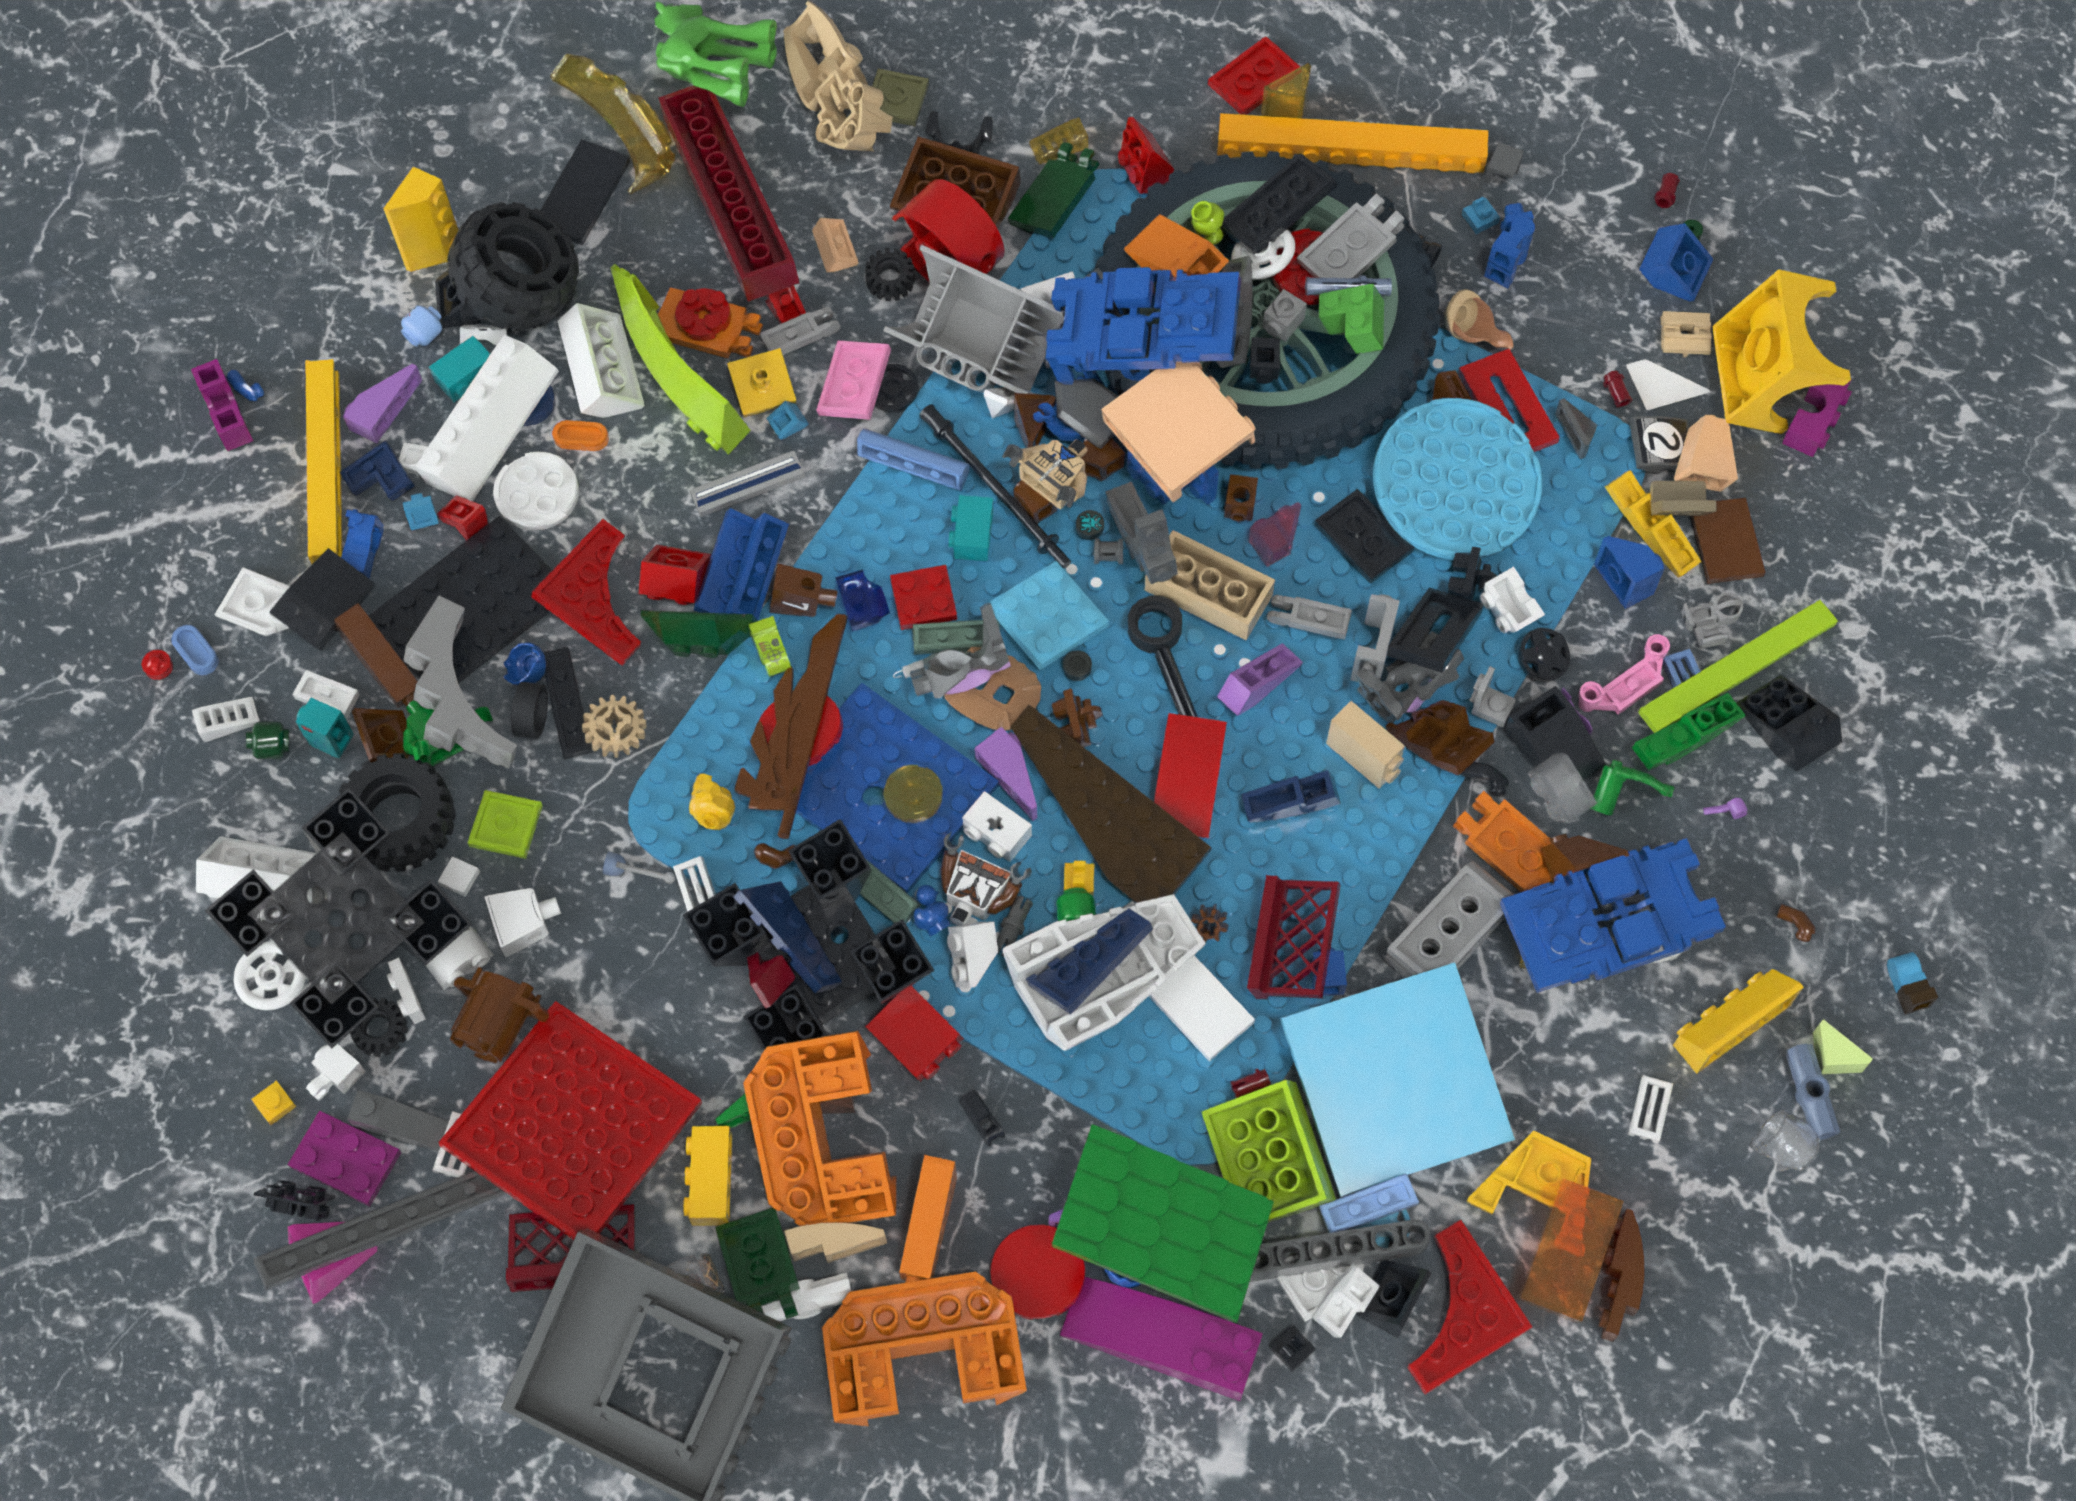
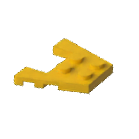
M1533 1131L1468 1197L1467 1203L1492 1215L1505 1187L1508 1186L1564 1214L1565 1218L1552 1245L1579 1257L1582 1251L1591 1158Z

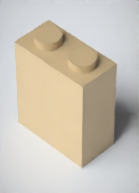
M1350 701L1331 720L1326 744L1380 789L1386 782L1391 784L1400 774L1399 766L1404 761L1402 755L1405 746L1355 703Z

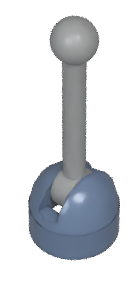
M608 851L604 861L603 875L619 876L624 871H630L663 879L668 884L675 881V875L672 872L664 874L627 865L625 858L618 853Z

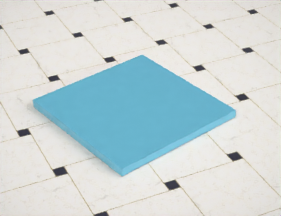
M1455 962L1280 1018L1339 1197L1361 1191L1406 1173L1409 1175L1515 1140Z

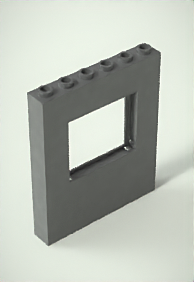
M590 1229L581 1230L576 1234L500 1409L683 1501H721L726 1492V1487L723 1486L727 1475L731 1476L739 1462V1457L736 1456L740 1445L744 1446L752 1433L753 1428L749 1426L753 1415L758 1416L765 1403L766 1398L762 1397L767 1385H772L779 1370V1368L775 1367L780 1355L784 1356L791 1344L792 1338L788 1337L792 1327ZM646 1314L724 1351L685 1443L607 1405Z

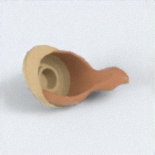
M1467 289L1458 291L1451 301L1448 302L1443 314L1445 327L1453 337L1467 343L1485 340L1496 348L1513 349L1511 335L1495 327L1494 316L1490 307L1475 292Z

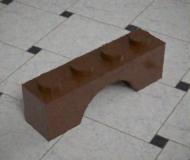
M1113 438L1101 450L1087 439L1083 441L1088 451L1081 459L1085 462V473L1087 476L1103 481L1124 467L1125 452ZM1019 481L1013 489L1014 499L1037 524L1057 511L1055 505L1024 481Z

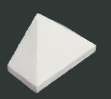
M1005 387L986 389L984 391V398L992 419L1014 410V393L1016 392Z

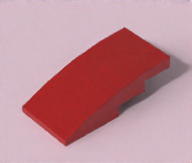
M1169 713L1154 802L1198 837L1209 838L1227 722Z

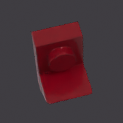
M757 952L747 957L750 985L766 1009L794 981L795 975L782 955L763 961Z

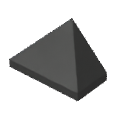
M1565 398L1559 400L1555 415L1580 459H1583L1587 455L1598 425Z

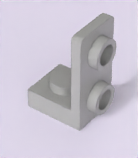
M1490 666L1486 675L1480 673L1474 685V691L1470 698V702L1474 703L1471 714L1504 727L1516 699L1490 688L1495 668Z

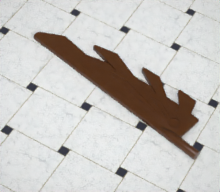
M837 614L813 636L808 668L794 690V669L792 666L786 670L773 691L776 725L770 740L767 742L761 721L757 723L750 740L761 763L757 778L755 780L742 767L734 788L736 793L751 798L748 806L749 809L784 811L778 831V836L782 839H789L848 619L845 614Z

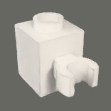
M337 1044L332 1049L328 1045H324L317 1051L315 1059L311 1062L320 1075L313 1079L306 1089L318 1101L328 1093L332 1085L345 1094L366 1071L340 1045Z

